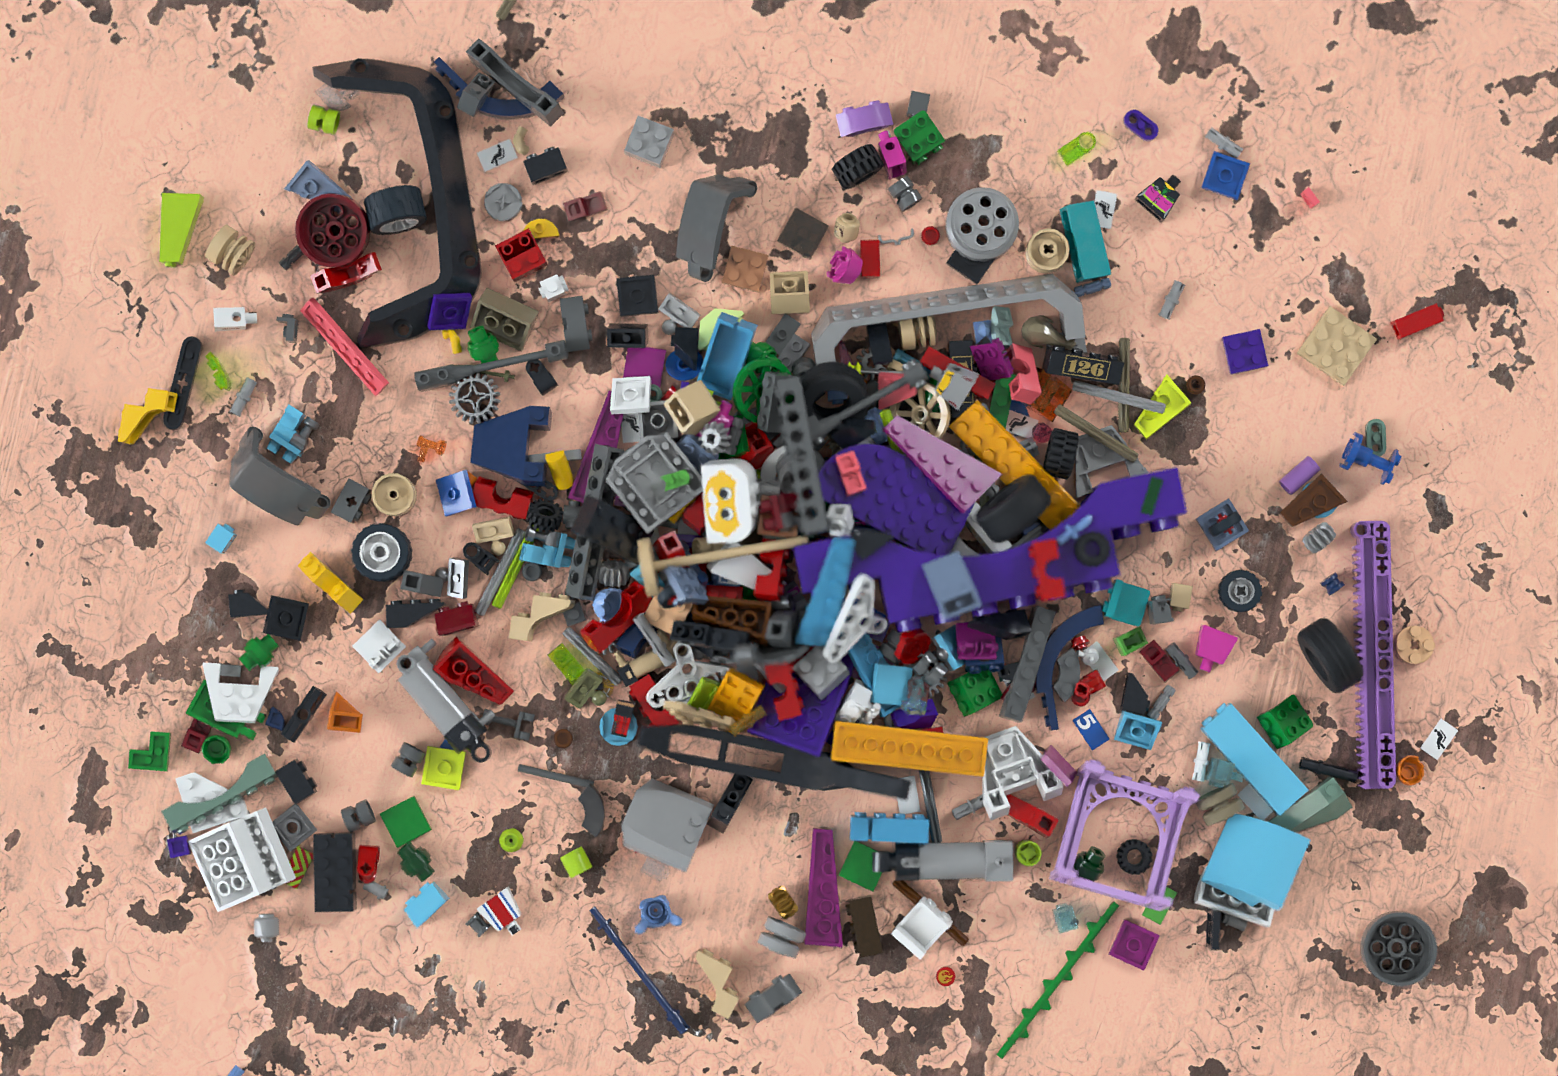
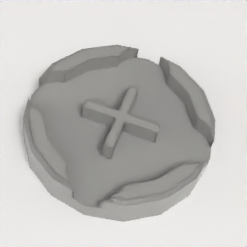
M498 183L486 192L484 206L487 213L493 219L510 221L520 213L522 197L518 189L513 185Z

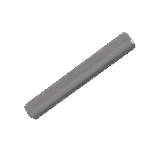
M568 627L563 632V635L615 686L622 681L620 675L593 649L589 648L587 643L571 627Z

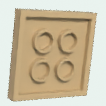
M1329 306L1297 351V354L1333 380L1345 386L1377 338Z

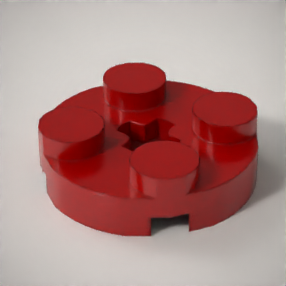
M922 628L914 629L909 633L905 631L899 637L900 642L896 647L894 656L905 665L915 663L919 660L917 656L921 653H926L931 639Z

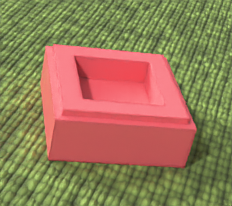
M1309 187L1300 193V196L1309 208L1312 209L1320 203Z

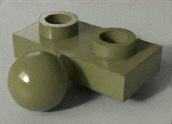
M586 668L566 693L564 699L579 709L582 708L590 697L593 704L597 706L605 704L607 700L606 694L603 691H595L603 681L602 677Z

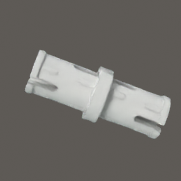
M1198 742L1197 755L1193 761L1195 767L1192 780L1204 782L1206 766L1209 765L1210 743Z

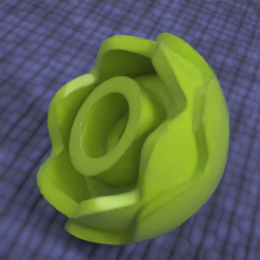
M514 828L504 830L499 839L502 849L510 853L520 850L524 841L523 835Z

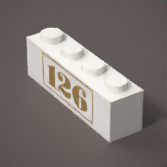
M975 502L964 525L988 554L1008 550L1012 547L1008 540L996 543L987 536L977 523L976 515L981 507Z

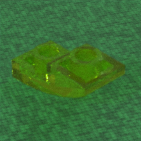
M210 351L205 357L209 360L207 365L213 371L218 370L212 375L216 379L214 383L221 390L230 391L231 383L229 376L218 357Z
M563 643L548 654L552 662L573 686L585 669Z

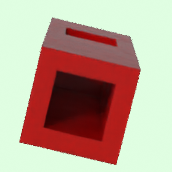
M1436 303L1390 323L1397 340L1443 322L1444 312Z

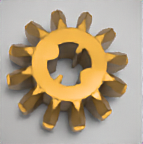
M776 887L768 894L769 900L782 919L791 918L798 912V906L785 887Z

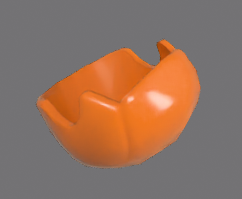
M1408 755L1400 759L1396 764V776L1405 785H1415L1424 776V764L1420 762L1418 756Z

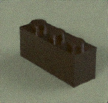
M871 895L848 899L849 904L845 906L847 915L852 916L853 923L849 924L851 935H856L857 942H853L855 954L859 953L860 958L882 954L883 951Z

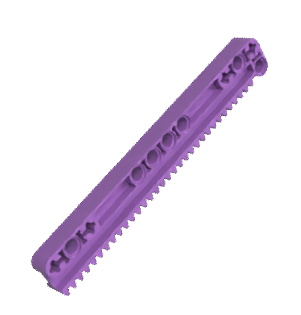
M1359 521L1352 524L1350 528V533L1356 538L1357 545L1352 546V549L1357 550V553L1352 554V557L1357 558L1356 561L1352 562V564L1357 566V568L1352 570V572L1357 573V576L1352 577L1353 580L1357 581L1353 587L1358 589V591L1353 592V595L1358 596L1357 599L1353 600L1354 603L1358 604L1357 607L1353 608V610L1358 611V614L1353 616V618L1358 619V622L1354 623V626L1358 627L1354 633L1359 635V637L1354 638V641L1359 642L1354 648L1359 650L1356 655L1359 657L1364 672L1360 683L1355 684V687L1360 688L1359 691L1355 692L1356 695L1360 696L1359 699L1355 700V702L1360 703V706L1355 708V710L1360 711V714L1356 715V718L1360 719L1356 725L1361 727V729L1356 730V733L1361 734L1360 737L1356 738L1357 741L1361 742L1360 745L1356 746V748L1361 750V752L1356 754V756L1361 757V760L1357 761V764L1361 765L1357 771L1362 773L1357 778L1362 780V783L1357 784V786L1363 789H1388L1396 783L1390 526L1385 521ZM1358 525L1364 527L1365 532L1363 535L1357 533L1356 528ZM1380 526V528H1383V532L1376 531V528ZM1376 538H1384V540L1376 541ZM1378 544H1382L1384 547L1382 554L1376 551ZM1384 557V560H1376V558ZM1377 566H1384V570H1377ZM1381 620L1386 623V628L1383 631L1378 628V623ZM1381 639L1386 642V648L1384 650H1381L1378 647V643ZM1381 659H1384L1387 662V666L1385 669H1381L1379 667V661ZM1382 678H1385L1387 681V686L1384 689L1379 686V681ZM1381 739H1388V743L1384 745L1381 743ZM1380 749H1388L1389 752H1381ZM1387 755L1389 762L1384 766L1381 763V758ZM1381 768H1382V769H1389V772H1388V771H1385V772H1384V771H1381ZM1385 776L1389 778V781H1386V783L1382 782V778H1385Z

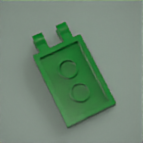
M203 679L186 711V715L236 739L241 734L250 740H254L257 733L245 727L246 723L215 720L207 682ZM260 712L256 721L263 723L266 716Z

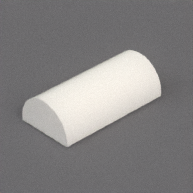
M1206 867L1204 868L1196 888L1194 903L1267 928L1271 926L1274 909L1261 902L1252 907L1201 881Z

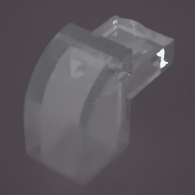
M326 83L315 91L328 108L338 111L351 108L347 100H353L360 94L359 91H339L336 88H331Z

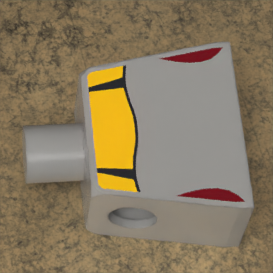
M949 363L945 371L934 366L929 376L939 381L934 391L955 409L959 410L979 374Z

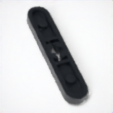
M187 337L182 343L170 390V392L178 394L175 411L165 412L163 417L164 425L171 430L181 428L184 423L203 346L202 342L196 337ZM184 374H187L185 375V382L188 385L183 386L182 393H180L181 385L178 384V381H182Z

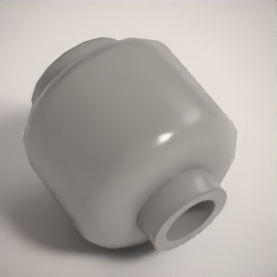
M259 914V917L254 920V936L261 938V942H272L273 938L279 935V919L274 917V914Z

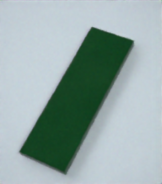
M1151 477L1141 509L1142 513L1152 516L1163 480Z

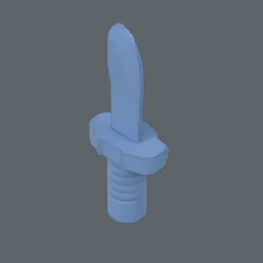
M1088 515L1074 527L1067 525L1065 527L1067 532L1056 539L1058 544L1062 545L1071 537L1077 540L1079 538L1077 533L1090 524L1092 516Z

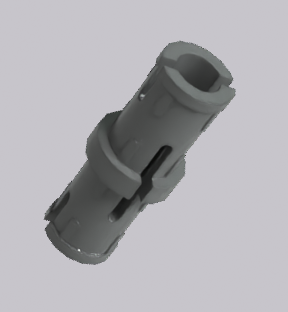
M1175 642L1166 647L1165 650L1173 658L1175 665L1182 669L1188 679L1193 678L1199 672L1189 661L1188 655L1184 654Z

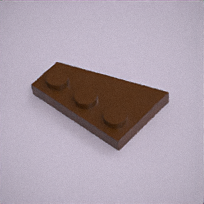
M1320 474L1279 514L1291 527H1294L1348 501L1323 474Z

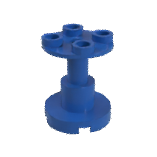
M1354 432L1355 438L1349 439L1342 455L1345 461L1344 464L1340 463V468L1349 470L1353 462L1363 467L1369 464L1383 470L1380 484H1390L1394 475L1391 472L1394 466H1398L1402 457L1398 453L1399 450L1395 449L1388 460L1372 454L1373 449L1361 445L1363 435Z

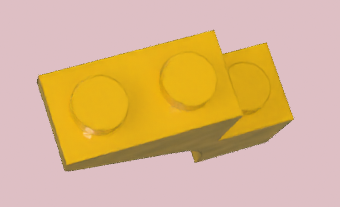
M148 388L144 407L124 404L121 414V426L118 430V442L134 444L157 414L175 411L178 394Z
M309 552L298 565L315 585L325 591L338 605L350 614L364 600L313 553Z

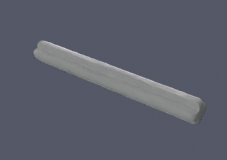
M1074 381L1072 387L1077 392L1161 414L1164 413L1166 405L1161 402L1080 381Z
M518 528L512 537L475 609L477 614L485 615L526 532Z

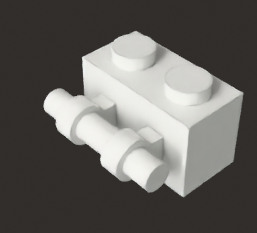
M855 683L842 699L835 720L855 723L858 719L860 721L859 724L870 725L872 718L879 714L881 706L879 703H874L873 705L869 702L872 695L871 690Z

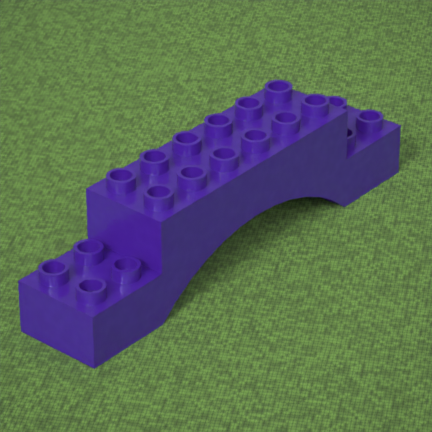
M1178 467L1100 483L1093 487V493L1086 495L1079 504L1081 507L1072 516L1039 538L997 553L961 556L981 602V606L971 609L972 616L998 612L996 601L1006 599L1009 600L1010 609L1036 604L1034 593L1035 586H1038L1037 578H1033L1031 567L1034 566V560L1029 557L1028 547H1031L1032 542L1057 539L1067 532L1065 529L1067 525L1074 527L1088 515L1092 516L1090 524L1080 530L1077 535L1080 537L1082 534L1091 531L1100 532L1102 535H1105L1111 547L1110 556L1107 558V561L1096 567L1082 565L1074 554L1076 540L1071 537L1062 545H1059L1057 542L1059 558L1049 560L1045 566V572L1050 578H1063L1066 596L1064 598L1075 596L1073 585L1084 583L1085 593L1113 588L1111 577L1120 575L1113 539L1120 540L1140 535L1139 525L1146 523L1150 524L1151 533L1178 527V516L1187 513ZM1151 477L1163 480L1151 516L1142 513L1141 509ZM848 535V536H843V537H838V538L851 539L850 535ZM833 539L799 545L793 548L802 594L810 593L811 599ZM890 541L862 561L853 548L846 583L849 592L859 575L865 574L872 580L877 579L887 624L895 623L897 632L922 628L920 617L933 615L935 625L960 620L959 614L943 620L922 565L942 558L945 555L929 554L909 549ZM1088 542L1085 546V552L1088 556L1095 557L1099 554L1100 547L1096 542Z

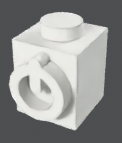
M554 275L541 281L542 287L538 288L542 298H547L548 302L566 295L565 292L569 291L563 275L559 277Z
M831 505L827 514L831 535H837V537L850 535L854 525L850 505Z

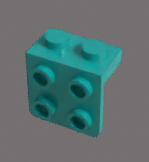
M1114 579L1112 582L1113 588L1107 590V593H1109L1108 601L1105 600L1102 607L1103 617L1133 626H1140L1150 591L1124 583L1122 580Z

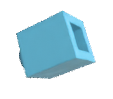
M226 523L224 525L217 524L205 543L219 553L225 554L237 536L233 533L235 529Z

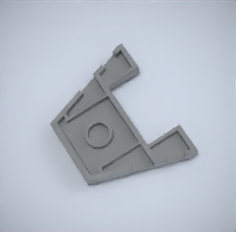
M1112 425L1100 429L1127 446L1126 442ZM1088 434L1079 436L1075 458L1077 498L1094 492L1088 473L1122 461H1125L1130 477L1147 474L1148 471L1143 467L1138 458L1132 463Z

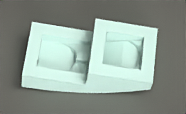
M994 306L991 314L992 340L999 338L1000 341H1003L1004 348L1008 349L1012 344L1009 328L1013 326L1010 308Z

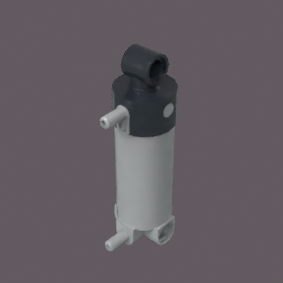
M431 639L421 648L417 645L408 655L400 656L397 660V667L403 675L398 681L443 734V737L455 752L460 754L465 749H468L473 760L480 763L489 760L492 755V749L488 744L484 743L481 736L487 731L484 725L495 717V713L490 710L479 719L474 712L470 711L451 686L433 670V665L428 660L429 657L426 653L436 646V642ZM407 658L411 660V667L408 669L404 665ZM479 747H483L486 750L484 758L477 756L476 752Z

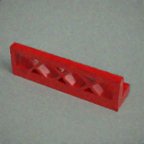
M929 346L919 362L931 371L934 366L945 371L949 363L970 370ZM979 375L969 392L986 401L995 383Z

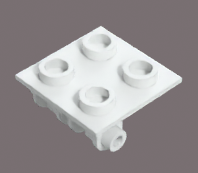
M380 619L352 645L378 674L406 648Z

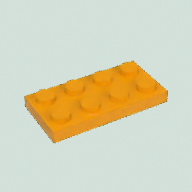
M730 667L707 710L720 715L721 719L723 716H727L738 722L736 730L729 729L728 731L738 734L764 685Z

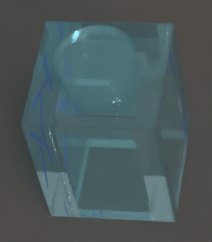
M1067 902L1055 905L1056 909H1052L1058 932L1064 933L1078 929L1072 905H1067Z

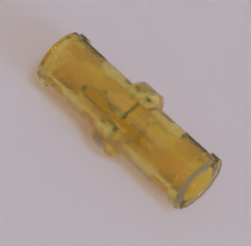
M759 705L747 715L743 714L741 719L729 725L728 728L735 737L746 728L753 727L755 722L767 714L762 706Z

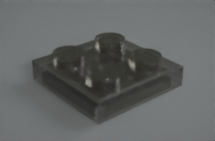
M795 208L777 242L811 260L829 225Z

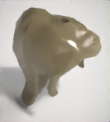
M1045 316L1030 317L1024 322L1021 330L1022 337L1030 345L1043 348L1042 345L1045 344L1051 346L1061 345L1068 350H1072L1076 345L1075 339L1066 340L1050 324L1054 323V321Z

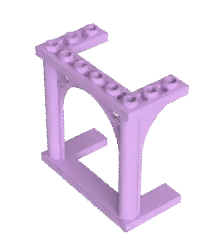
M1090 759V762L1086 761L1078 768L1076 775L1079 776L1055 869L1050 872L1049 879L1160 912L1170 908L1172 899L1164 897L1179 835L1189 807L1198 802L1200 794L1195 793V789L1184 787L1172 793L1169 792L1167 787L1158 786V788H1155L1146 781H1140L1139 783L1132 781V778L1129 776H1114V772L1105 770L1106 766H1102L1100 761ZM1097 784H1102L1105 787L1106 795L1104 797L1097 794L1095 789ZM1110 786H1111L1113 789H1116V788H1117L1118 792H1117V793H1112V792L1110 791ZM1130 792H1134L1135 796L1131 797ZM1090 793H1092L1093 797L1096 798V802H1090V799L1092 798L1090 797ZM1148 797H1150L1149 800L1157 799L1153 804H1149L1146 801ZM1112 798L1135 800L1145 806L1157 822L1159 845L1146 896L1077 877L1078 872L1073 871L1086 819L1090 812L1103 801ZM1160 802H1165L1168 806L1167 810L1163 813L1155 811V806ZM1169 815L1168 819H1165L1166 823H1162L1161 818Z

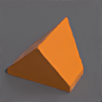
M337 691L330 708L327 730L360 733L363 714L358 712Z

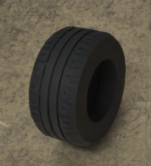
M820 363L808 369L800 377L808 418L815 415L818 421L834 414H839L868 397L867 385L862 375L856 369L844 363ZM831 390L841 391L849 397L843 405L836 408H824L814 402L820 394ZM869 406L849 417L865 419Z
M1030 474L1024 475L1005 486L983 505L976 515L977 523L993 542H1005L1027 528L1048 508L1051 502L1050 495L1035 476Z
M1320 618L1299 632L1297 640L1305 658L1319 679L1330 691L1341 693L1362 679L1364 672L1356 653L1332 621L1327 618Z

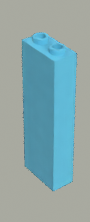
M1223 703L1216 709V715L1213 717L1209 716L1202 722L1201 731L1277 815H1282L1308 791L1307 787L1231 703L1227 705Z

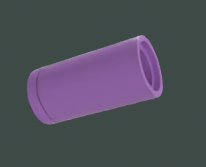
M1307 456L1279 480V483L1288 494L1293 495L1321 469L1311 457Z

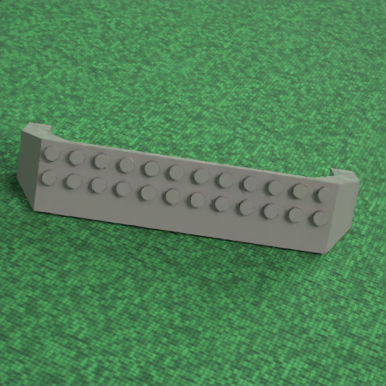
M1046 274L826 307L811 333L815 364L836 362L834 348L851 327L1044 299L1059 311L1060 327L1066 340L1084 338L1085 328L1082 303L1076 293L1054 274Z

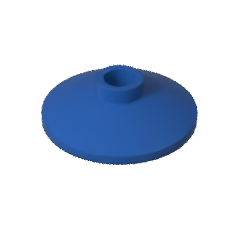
M673 351L666 360L667 373L676 380H691L699 375L703 364V357L698 352L697 371H694L676 356L675 351Z

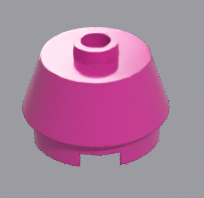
M842 246V251L837 250L830 261L832 268L831 272L827 271V277L831 278L835 283L852 284L861 273L863 261L852 248Z

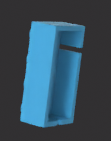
M721 312L717 318L697 381L702 380L706 388L713 391L714 395L731 401L733 398L734 381L745 365L758 325L743 319L738 322V317Z
M855 812L854 815H850V840L868 841V839H872V841L928 843L929 819L925 818L924 814H912V817H905L903 813H893V817H887L885 813L874 812V816H867L866 812Z

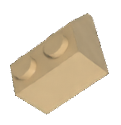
M808 271L770 272L771 313L810 312Z

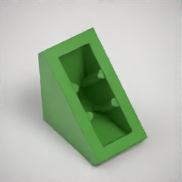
M1140 626L1113 638L1121 656L1128 655L1148 644Z

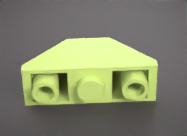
M715 308L700 320L698 350L700 352L703 350L707 352L717 318L721 312L738 317L737 321L740 322L745 316L743 311Z

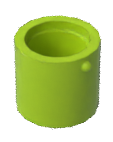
M582 846L560 857L570 878L593 867Z

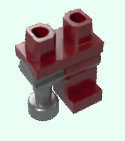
M809 490L803 493V498L806 500L810 499ZM790 492L770 495L767 500L761 501L758 504L761 514L770 512L771 518L762 521L764 531H774L775 534L787 532L793 526L799 525V520H802V516H793L792 513L797 512L795 501H799L797 493ZM808 510L806 513V517L809 519L814 518L812 510Z

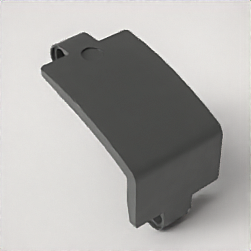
M723 175L705 177L692 182L680 221L676 251L677 258L688 262V274L691 277L703 282H708L712 278L713 270L716 267L722 231L731 201L742 196L753 197L757 192L756 182L744 177L729 178Z
M249 427L240 440L239 450L231 460L230 487L264 511L296 526L301 523L305 516L320 519L330 507V499L321 494L320 490L290 475L260 455L258 450L263 433L257 427Z
M791 593L781 595L780 602L771 601L773 610L795 611V602ZM807 611L797 612L790 648L771 647L769 642L768 647L757 643L753 645H737L735 655L727 658L725 664H781L797 659L811 647V645L795 643L796 634Z

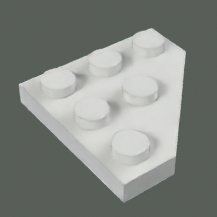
M196 772L175 778L184 803L208 801L228 791L225 787ZM241 797V800L234 805L228 804L223 807L224 810L216 815L212 813L207 816L204 822L198 825L196 823L191 825L192 832L196 833L249 815L244 797Z

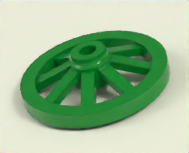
M759 358L746 364L738 373L733 385V401L736 409L743 417L757 423L760 411V398L762 397L765 371L769 372L770 367L773 366L780 372L792 375L784 364L771 358ZM763 366L758 380L753 370ZM747 376L752 381V386H743ZM742 392H751V395L743 404ZM787 396L785 403L791 404L794 396ZM755 399L757 415H753L747 410Z

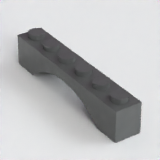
M478 38L466 51L474 65L496 81V83L550 127L564 114L556 100L522 78L481 39Z
M1040 606L1032 607L1028 620L1032 631L1025 636L1019 664L1004 698L999 717L1016 723L1023 721L1055 617V611Z

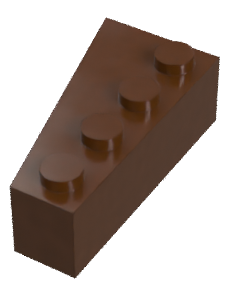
M707 596L709 600L704 604L693 603L692 616L694 622L709 625L712 628L747 632L750 634L749 641L768 647V641L765 636L769 619L773 614L771 602Z

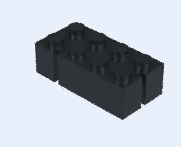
M586 496L571 532L626 562L639 565L638 540L651 539L654 530L647 534L634 518L599 499Z
M355 832L336 833L335 838H332L334 833L313 834L315 912H347L357 910L356 892L350 893V890L356 889Z

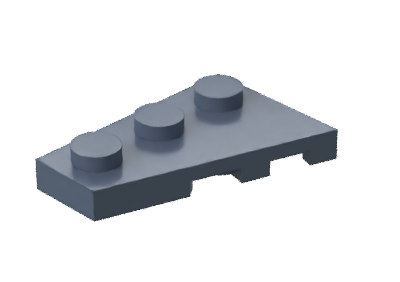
M310 160L304 163L284 188L310 200L323 194H341L352 198ZM336 206L334 211L340 213L341 209L339 206Z

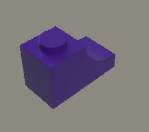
M933 699L914 701V703L905 707L908 711H926L925 714H907L903 709L895 710L891 713L895 728L904 729L931 728L938 716Z

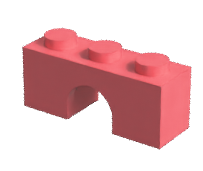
M1012 343L1006 350L1007 354L1003 356H1009L1008 360H1010L1014 368L1012 371L1017 374L1009 383L1012 400L1032 404L1041 394L1032 348Z

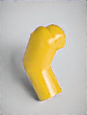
M454 329L442 330L443 338H450L453 354L461 353L460 338Z

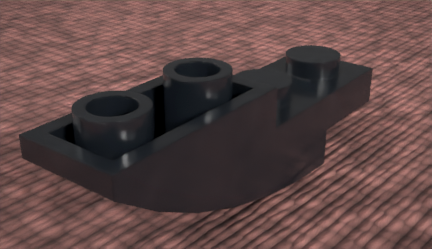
M674 621L670 640L707 649L735 652L737 645H748L750 634L741 631L712 628L709 625Z

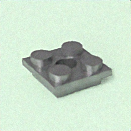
M298 804L292 805L273 821L279 839L290 852L317 831V828ZM290 822H294L298 826L295 833H291L288 830Z

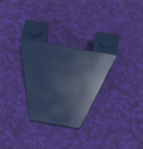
M528 406L474 425L470 463L518 481L526 486L545 487L547 472L545 464L527 462L530 430H551L552 411L550 407Z

